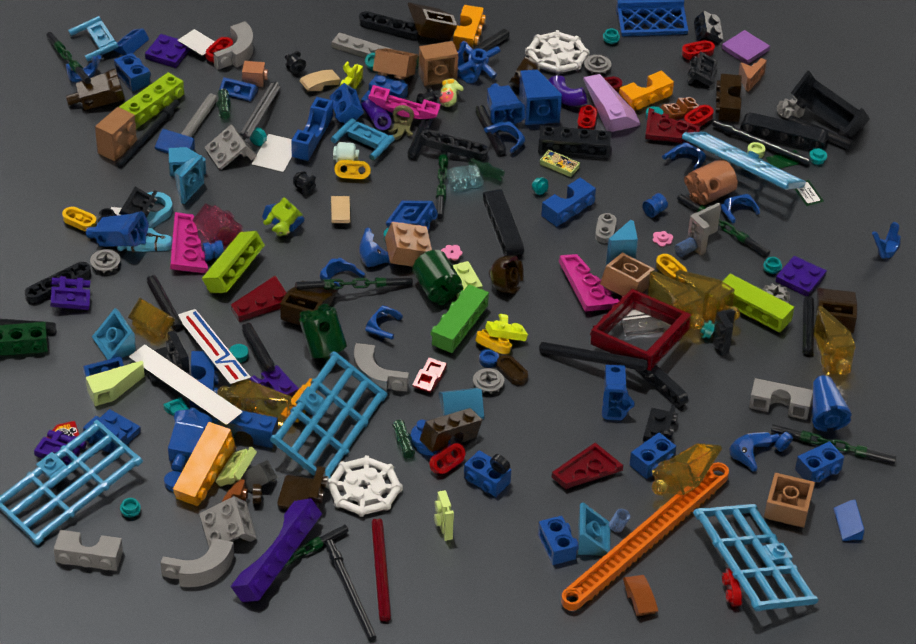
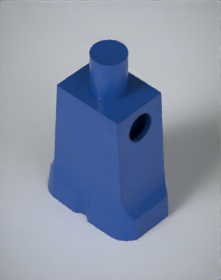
M495 83L490 88H487V104L493 124L509 121L514 125L525 119V105L516 97L509 85L499 86V84Z
M142 211L127 215L102 217L96 227H88L86 229V236L88 238H96L99 247L145 245L149 223Z
M605 365L602 417L606 420H622L626 417L628 411L635 406L627 391L625 366Z
M196 408L179 410L174 414V429L168 446L169 461L173 462L171 466L173 471H183L208 422L214 423L212 417L199 412Z

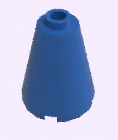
M826 375L817 377L813 382L812 422L814 427L825 432L827 428H834V431L847 426L851 422V410L834 381Z

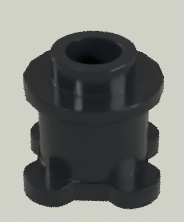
M295 51L285 56V66L288 69L290 68L295 74L302 72L306 67V61L300 58V51Z
M430 87L426 93H419L417 95L416 103L422 104L424 99L437 103L438 95Z
M305 171L298 172L293 177V185L303 189L302 194L306 195L309 191L315 189L316 177L314 175L309 177Z

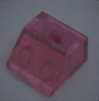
M205 203L193 218V222L209 243L221 240L223 247L231 244L240 232H244L242 230L243 226L234 220L235 216L230 211H222L216 205L211 206Z

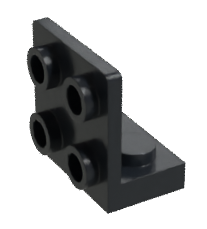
M176 331L168 332L167 347L154 351L184 372L190 373L189 356ZM145 369L152 383L163 381Z

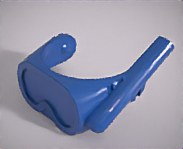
M462 41L458 50V67L465 63L463 59V52L467 45L465 41ZM478 64L475 67V72L468 69L460 74L457 73V76L466 83H475L481 73L482 65Z
M101 55L92 56V63L83 68L90 78L95 75L96 69H98ZM66 64L69 80L72 82L82 81L78 74L71 71L69 64Z
M501 121L484 128L486 133L490 132L493 134L501 130L513 135L517 140V144L510 149V153H514L525 142L524 135L509 121Z
M689 143L677 145L662 155V158L665 160L667 158L674 159L678 153L696 156L698 162L694 166L693 171L700 168L706 159L703 151Z
M749 194L730 197L724 201V204H721L722 211L732 223H735L736 219L732 215L730 207L736 204L752 206L755 214H760L758 205Z
M892 222L885 240L880 239L877 232H872L878 248V254L882 259L891 258L900 247L901 236L898 235L900 227L897 222Z
M342 258L331 259L321 270L320 280L331 279L335 274L342 271H352L362 278L365 276V273L356 268L354 264ZM334 282V287L340 286L339 283Z
M382 305L367 322L365 331L375 334L382 339L388 338L393 340L394 334L381 330L377 325L376 319L390 314L397 320H401L403 315L397 310Z

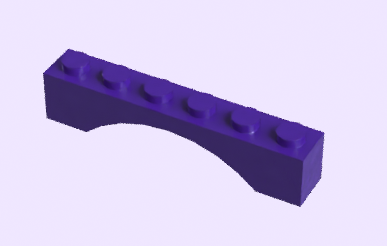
M312 499L297 500L292 503L284 514L283 527L276 540L259 559L243 570L230 586L241 602L260 600L320 518L322 513Z

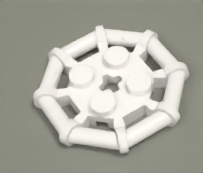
M559 30L548 34L535 35L530 46L525 49V54L534 58L538 62L540 69L554 72L556 75L567 71L580 70L584 60L590 55L589 50L585 48L579 36H571L561 33Z
M367 455L364 458L348 462L341 461L338 463L336 471L328 480L327 486L333 497L334 506L359 514V517L382 510L388 511L391 509V505L397 495L403 490V485L399 482L394 471L395 467L392 464H385L369 458ZM364 466V469L351 471L353 468ZM343 474L345 475L344 482L339 481ZM388 477L391 484H385L384 479ZM362 485H367L368 488H367V489H364L363 487H360V486H362ZM339 490H343L345 495L341 496ZM389 493L386 498L381 497L382 494Z

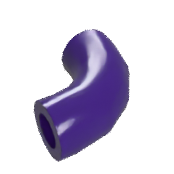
M553 76L548 80L562 94L561 104L568 106L587 104V96L583 87L577 89L567 87L563 76Z
M369 98L361 103L363 110L376 128L386 130L390 127L391 117L385 109L376 105Z

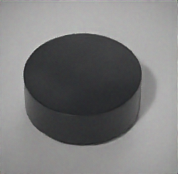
M495 454L490 459V465L496 472L505 474L510 469V463L502 455Z

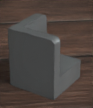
M268 460L245 471L242 476L250 492L253 491V484H260L262 486L277 478Z

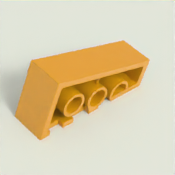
M208 422L173 488L176 499L195 506H199L201 501L205 499L207 492L221 473L232 453L236 450L231 429Z

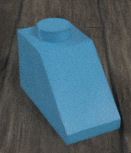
M187 147L169 148L170 176H174L177 168H180L186 161L199 154ZM203 157V171L206 174V161Z

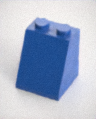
M539 70L520 71L519 100L525 105V125L560 123L562 94Z

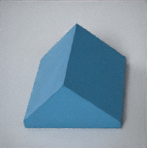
M633 220L628 221L609 238L606 265L622 252L636 259L638 238Z
M114 308L92 336L107 360L117 357L123 358L136 351L134 332L118 309Z
M481 388L438 393L443 416L471 408L480 418L484 419Z
M582 502L579 507L578 555L605 556L610 551L609 521Z

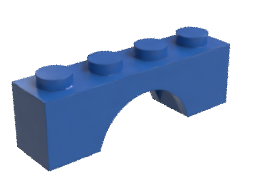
M321 97L315 98L310 107L305 129L303 131L297 130L291 140L292 157L309 161L333 118V100Z

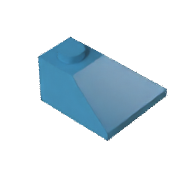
M202 155L186 161L175 171L176 188L182 204H185L204 184Z

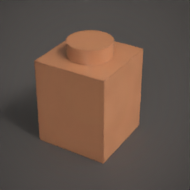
M244 61L242 82L263 87L264 80H268V70L265 69V62Z

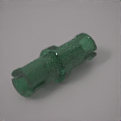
M226 89L218 91L217 107L219 108V116L222 119L230 117L231 101Z
M474 158L470 160L468 169L479 172L485 177L490 176L499 181L503 179L502 177L505 174L503 169L491 166V163L480 162Z
M396 420L392 424L397 436L396 442L400 445L403 457L406 459L412 458L415 450L411 443V434L407 432L404 420Z

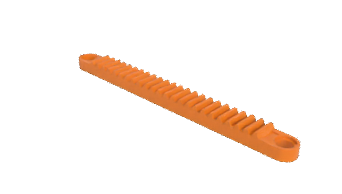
M719 462L711 464L562 592V606L567 610L574 611L582 607L587 601L592 600L594 595L597 596L600 590L603 591L605 586H609L610 582L615 580L616 576L619 577L622 571L625 572L627 567H631L638 557L641 558L643 553L646 554L649 548L651 549L654 544L658 543L659 539L662 540L664 535H668L675 525L678 526L680 521L683 522L685 517H688L691 512L693 513L696 507L699 508L701 503L704 504L711 494L714 495L716 490L728 480L729 468ZM721 471L724 475L717 476L713 472ZM569 596H574L578 600L575 602H570L566 598Z

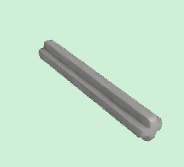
M210 93L182 131V135L193 136L217 102L215 94Z

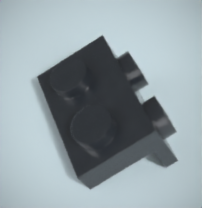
M703 10L694 20L697 42L708 38L720 44L723 41L720 18Z
M135 186L119 214L127 215L142 211L147 218L150 213L148 208H153L157 201L155 195L158 191L154 190L152 195Z
M733 308L716 313L712 340L715 348H718L722 355L728 354L730 350L735 310Z

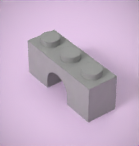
M755 378L749 408L768 412L770 405L773 403H782L788 407L789 417L807 420L813 390Z
M66 530L59 531L54 546L56 563L100 568L103 570L117 571L123 553L122 538L101 535L99 542L95 546L85 547L82 545L80 532Z

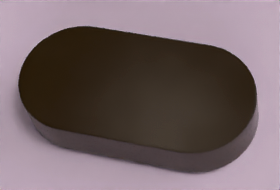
M504 355L497 359V370L509 382L519 386L524 385L528 381V371L513 357Z

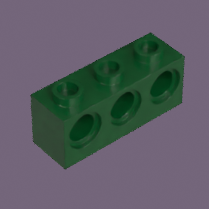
M46 322L0 325V356L48 352Z

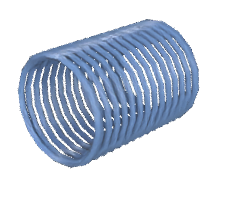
M691 237L675 245V251L680 257L697 249V243Z
M618 509L609 522L610 529L617 533L622 532L630 519L629 512L625 509Z

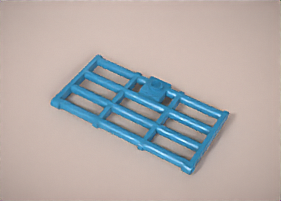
M685 132L682 135L683 140L785 190L803 188L806 184V181L763 161V159L759 158V154L753 151H749V153L744 152L706 132Z
M334 351L330 354V359L318 376L312 379L310 387L308 386L295 402L297 405L292 407L290 415L278 432L270 438L273 444L313 476H315L317 469L314 463L328 443L338 451L325 469V474L329 476V479L344 455L349 453L348 449L363 427L369 424L368 420L380 402L384 401L388 396L387 392ZM337 363L345 369V372L333 389L329 390L322 382ZM352 375L361 383L346 403L337 395ZM366 388H368L376 396L363 415H360L353 407ZM317 390L326 396L325 400L316 393ZM335 403L342 410L326 432L318 423L330 405ZM304 409L310 415H313L312 419L306 416L302 410ZM349 415L357 423L343 444H341L333 436ZM298 418L307 426L292 447H290L282 439ZM312 431H314L322 439L306 460L298 451Z
M96 419L93 425L67 445L60 447V450L55 454L53 452L48 454L36 464V469L32 472L29 471L23 479L0 496V510L36 545H39L47 535L70 517L73 518L75 513L103 491L110 489L113 483L135 466L138 467L142 464L143 460ZM98 430L106 435L79 457L71 452ZM111 441L118 446L116 450L90 469L85 464L88 459ZM126 453L131 460L104 481L97 475L122 454ZM66 455L72 460L67 466L61 460ZM80 467L85 474L56 496L50 490ZM41 474H44L49 479L44 484L37 478ZM93 479L98 484V486L70 508L62 502L89 480ZM31 482L38 487V489L11 510L3 505ZM43 494H46L51 499L25 521L22 522L16 517V515ZM57 505L64 511L38 533L34 534L29 529V527Z
M756 504L698 508L693 511L694 516L701 522L713 541L712 544L718 549L731 569L733 577L738 580L750 599L755 611L818 603L819 599L817 596H814L798 572L797 566L792 563V555L784 543L778 542L777 536L772 533L759 513ZM750 513L764 535H755L742 514ZM725 515H733L746 536L738 537ZM715 516L729 538L721 539L707 517ZM752 544L767 568H758L744 545ZM735 546L749 569L741 570L726 547ZM782 574H790L805 597H796ZM772 575L787 599H778L764 576ZM755 577L769 601H760L746 578Z

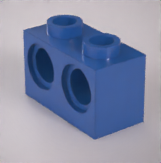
M129 53L114 59V67L118 77L131 92L150 85V70L142 64L140 58H137L133 53Z
M343 83L330 95V99L333 100L335 117L340 123L346 124L351 118L357 120L364 113L356 90Z
M658 433L631 452L629 465L644 478L648 479L675 460L676 445L661 433Z
M829 441L797 456L795 470L805 480L815 483L821 482L824 478L838 474L842 470L844 456Z
M479 450L464 464V478L468 482L482 488L485 492L497 497L511 483V469L505 474L496 472L490 465L492 457Z
M563 516L539 521L538 536L552 565L575 560L576 552L579 550L578 541L572 537L570 525L565 522Z

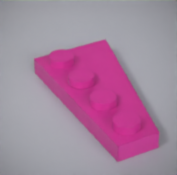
M175 212L170 269L206 273L208 266L205 263L204 251L202 252L201 240L198 237L194 215Z
M577 254L561 255L559 257V263L585 312L608 310L619 302L618 299H614L611 296V291L600 285L601 280L590 273L591 269Z

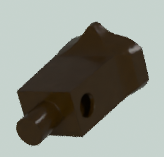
M116 68L90 78L91 82L89 84H86L84 81L76 83L78 92L66 96L69 106L81 102L84 110L125 100Z

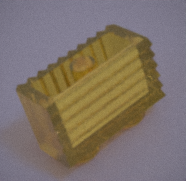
M141 298L138 299L128 316L132 320L131 324L140 330L142 327L146 328L147 331L145 333L154 338L157 335L165 338L169 328H171L175 321V318Z

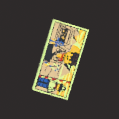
M548 150L540 159V165L572 177L580 167V162Z

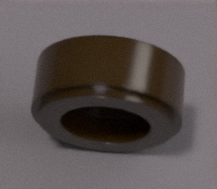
M253 484V504H260L262 501V487L260 484Z

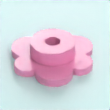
M666 231L653 234V242L657 243L658 246L664 247L672 244V234H668Z
M447 245L446 248L441 250L448 259L454 261L458 260L459 256L463 254L458 245Z

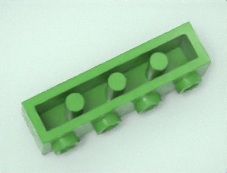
M470 284L465 290H462L459 293L458 299L451 303L448 312L442 315L438 325L432 328L430 334L432 336V345L453 353L488 307L489 292Z

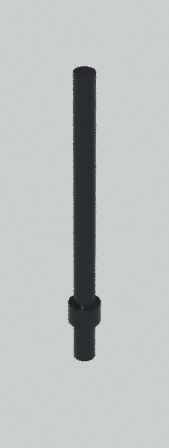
M175 99L161 111V115L115 163L117 167L121 168L154 131L173 115L174 110L180 104L178 100Z
M718 120L713 121L712 126L724 130L726 134L736 135L752 143H761L765 148L805 165H808L810 162V158L737 129L735 125L725 124Z
M328 540L325 544L330 553V561L332 565H335L368 640L373 641L376 639L375 632L343 564L342 554L340 551H337L333 540Z

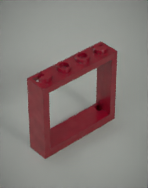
M631 289L593 326L590 333V344L611 354L645 359L648 361L647 370L651 371L690 329L691 314ZM632 308L671 325L647 351L608 334Z

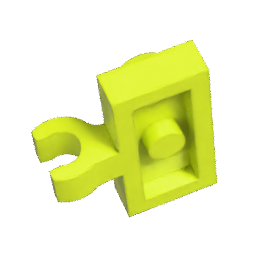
M347 61L343 66L347 77L341 81L340 86L345 83L356 89L363 80V66L355 64L350 68Z
M506 314L498 315L500 321H487L485 329L491 337L526 341L528 334L523 326L518 323L508 324V315Z

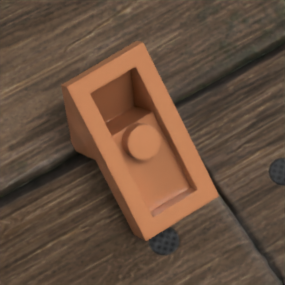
M760 58L752 66L740 63L739 75H742V84L746 91L749 92L765 74L767 60Z

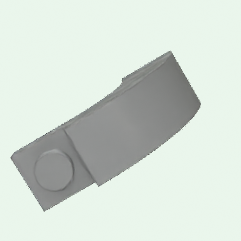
M246 21L230 27L231 39L234 45L214 53V66L217 70L232 64L238 68L244 64V61H248L251 58L254 49L253 32Z
M356 343L354 349V367L385 392L388 389L408 391V372L386 370L379 367L374 362L375 345Z
M213 538L208 552L195 560H180L163 556L161 560L162 576L170 579H179L181 587H198L209 584L220 578L230 567L234 557V543Z

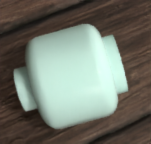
M339 142L337 146H334L333 160H336V163L340 160L358 161L359 150H356L354 143Z

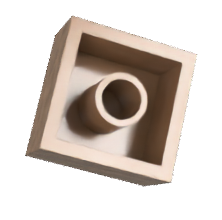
M453 41L419 46L418 73L424 86L440 84L447 79L457 81L458 52Z
M388 48L378 49L375 52L373 71H378V75L382 76L394 75V78L397 79L409 78V76L415 75L418 54Z
M119 107L114 109L95 126L98 154L113 161H116L137 141L135 115Z
M391 222L385 236L391 264L413 266L415 260L420 255L432 250L426 226Z
M622 252L606 265L600 285L621 296H625L631 289L643 293L649 288L655 269Z
M775 473L764 518L804 528L815 482Z

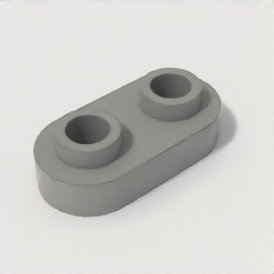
M604 213L599 216L595 232V239L598 242L606 244L609 238L614 235L616 228V217L614 215Z

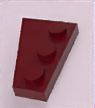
M649 108L645 139L692 144L683 140L682 135L685 132H699V126L681 119L678 121L674 120L665 113L661 115L654 112V109Z
M275 275L232 303L231 310L238 322L280 309V303L287 292Z
M593 443L554 470L551 478L567 489L623 471L624 465L597 443Z

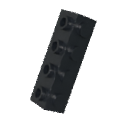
M540 125L538 153H546L548 150H551L560 155L609 159L611 131Z

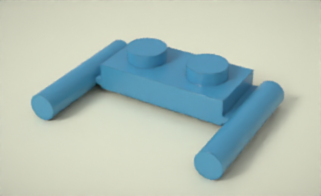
M99 16L68 30L70 36H73L87 29L89 35L99 48L85 55L87 62L92 60V56L103 55L119 47Z
M351 118L331 137V141L336 143L342 136L348 133V137L375 148L369 155L373 161L395 140L394 136H388L374 128L356 122L354 118Z

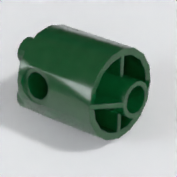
M430 250L415 260L413 273L431 301L439 305H445L451 298L463 290L461 278L443 251Z
M323 304L318 306L317 310L301 312L299 322L310 356L312 358L323 357L324 361H328L333 351L338 353L347 347V343L336 308L329 307V304Z

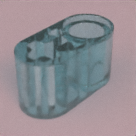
M477 165L454 167L446 173L453 191L477 189L484 183Z

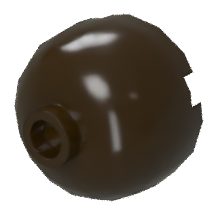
M527 54L518 66L509 84L519 89L520 71H540L538 62Z
M517 256L500 257L494 261L489 270L491 283L500 292L513 294L521 287L518 284L519 281H523L524 269L522 262L517 260Z

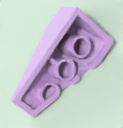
M600 74L583 78L606 131L614 132L640 126L639 119L633 108Z

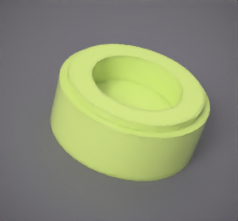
M753 142L748 145L747 152L753 151L759 154V158H762L765 155V146L761 143Z

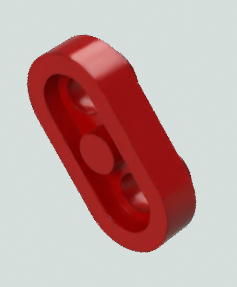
M229 37L217 39L206 49V59L214 63V53L232 46L233 40Z
M707 40L683 45L681 54L687 60L697 56L700 51L711 56L714 54L715 45Z
M586 105L580 108L577 121L578 129H595L597 109L595 107Z
M700 105L684 116V121L701 127L713 118L714 110L709 105Z
M458 443L449 444L433 455L429 463L432 472L435 474H445L461 463L466 455L464 447Z
M726 568L725 573H722L723 586L726 585L727 587L726 601L730 602L731 606H741L742 594L740 584L733 577L731 569Z

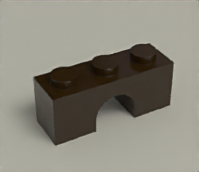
M721 74L720 80H717L716 102L719 103H716L715 113H718L719 121L739 122L742 75Z
M471 408L428 420L425 422L420 441L431 452L445 448L453 436L461 443L475 439L483 419Z

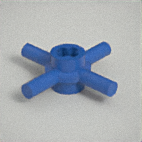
M467 44L464 51L469 55L468 62L458 67V73L460 74L470 68L475 71V67L481 64L482 70L494 79L497 74L488 65L490 57L500 53V48L496 46L486 52L480 48L473 50Z

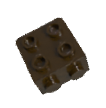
M317 466L314 479L292 475L285 476L277 506L282 509H289L294 501L312 499L319 508V505L323 503L324 488H327L329 476L325 474V467Z

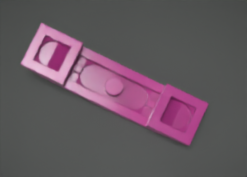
M376 85L372 86L369 99L393 113L395 107L405 105L414 111V119H432L437 117L441 105L439 103L424 99L423 103L419 104L389 95L390 89ZM404 110L397 112V115L410 118V114Z

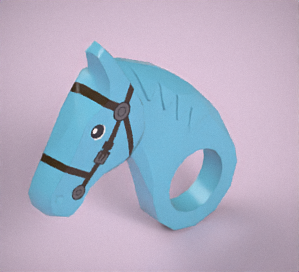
M157 192L155 198H157L156 203H160L165 207L160 211H150L146 219L149 227L146 235V244L118 246V251L127 249L128 251L144 252L169 251L172 249V237L159 234L153 229L168 219L173 212V203L168 195Z

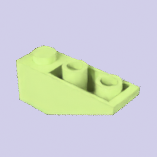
M143 361L86 377L87 391L94 406L116 400L145 377Z

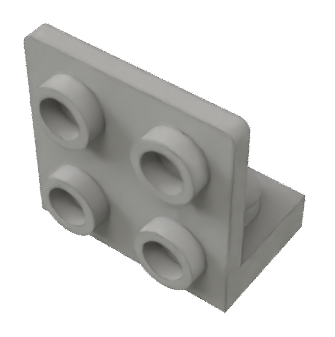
M232 124L205 146L206 151L220 170L240 154L243 157L248 156L251 160L257 157L246 139H242L240 132Z
M719 203L690 216L687 238L691 237L696 241L697 249L695 251L699 255L706 253L708 236L718 230L721 211Z
M235 496L200 513L209 548L213 538L231 542L238 538L249 542L257 539L247 503Z

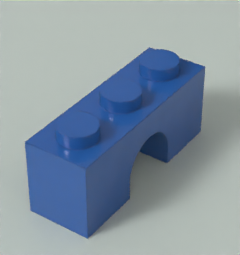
M578 178L568 185L567 199L560 198L554 194L542 202L541 216L556 227L595 202L596 188L582 178Z
M192 351L191 376L199 379L197 381L218 394V388H215V385H219V373H216L219 369L205 351ZM190 400V408H201Z
M241 410L242 413L226 425L215 417L214 424L231 429L234 439L238 431H243L251 435L254 445L273 448L274 444L270 441V438L278 432V418Z

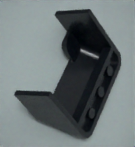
M808 70L791 92L797 100L796 104L802 109L808 108L838 129L837 133L846 138L847 136L849 138L854 136L870 120L863 108L860 110L855 108L818 82Z

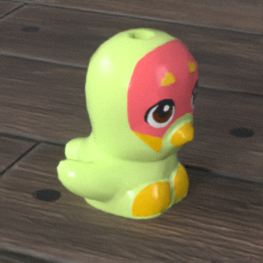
M454 79L444 80L442 82L443 87L439 102L444 107H451L457 102L459 90L463 91L464 88Z

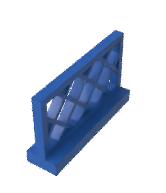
M617 0L616 14L618 15L621 36L688 34L684 9L685 1ZM655 13H663L665 15L659 17ZM672 13H681V15L676 17ZM623 14H630L631 16L627 19ZM639 14H648V15H647L645 18H643V17L640 16ZM652 17L655 20H657V22L655 24H652L648 20ZM670 17L674 21L670 24L665 19ZM636 18L641 22L636 25L632 20ZM661 23L665 25L666 28L660 29L657 26ZM679 23L683 28H676L674 25ZM628 24L631 27H633V29L624 30V27ZM646 24L650 28L644 30L641 26Z

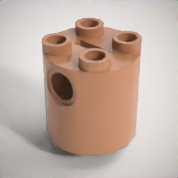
M720 158L688 173L684 177V183L689 190L690 200L700 205H706L735 191L737 188V177L732 166L726 160Z

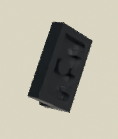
M700 51L697 56L692 57L689 63L691 67L687 73V83L691 84L697 79L699 82L710 87L714 83L718 61Z
M671 405L670 411L651 408L643 436L644 442L658 433H661L667 439H672L674 433L672 424L676 425L678 413H675L676 405Z

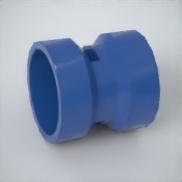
M657 193L651 199L644 201L642 207L645 214L652 218L658 215L659 212L667 209L668 202L662 194Z
M221 240L211 244L209 242L202 243L205 261H211L213 258L218 259L224 252Z

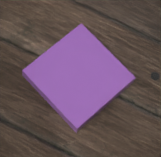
M744 30L723 43L722 49L748 65L768 52L770 46Z

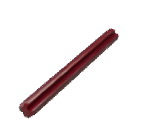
M379 518L372 520V536L379 620L383 622L391 619L383 520Z

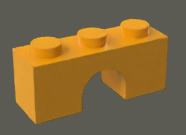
M469 5L463 6L460 15V26L457 25L453 36L456 50H459L462 41L467 42L471 48L478 45V35L481 36L482 25H485L486 15H483L484 8Z
M661 70L648 76L646 88L639 87L633 82L621 87L619 95L636 111L672 96L674 81Z

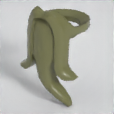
M405 105L395 107L393 111L394 126L388 132L395 134L392 135L395 140L402 138L405 132L407 136H412L413 133L410 131L414 118V111ZM404 110L410 114V118L397 116V112Z

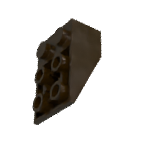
M408 2V7L419 36L434 38L440 41H450L457 27L452 14L438 8Z
M294 286L287 291L280 303L281 320L300 325L301 312L317 310V307L323 304H329L330 307L338 290H323V288L296 289Z
M817 288L815 329L854 334L857 320L855 292Z

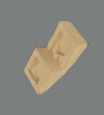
M322 70L302 77L300 82L307 91H322L324 85H339L341 79L333 70Z
M331 196L332 223H350L349 196Z

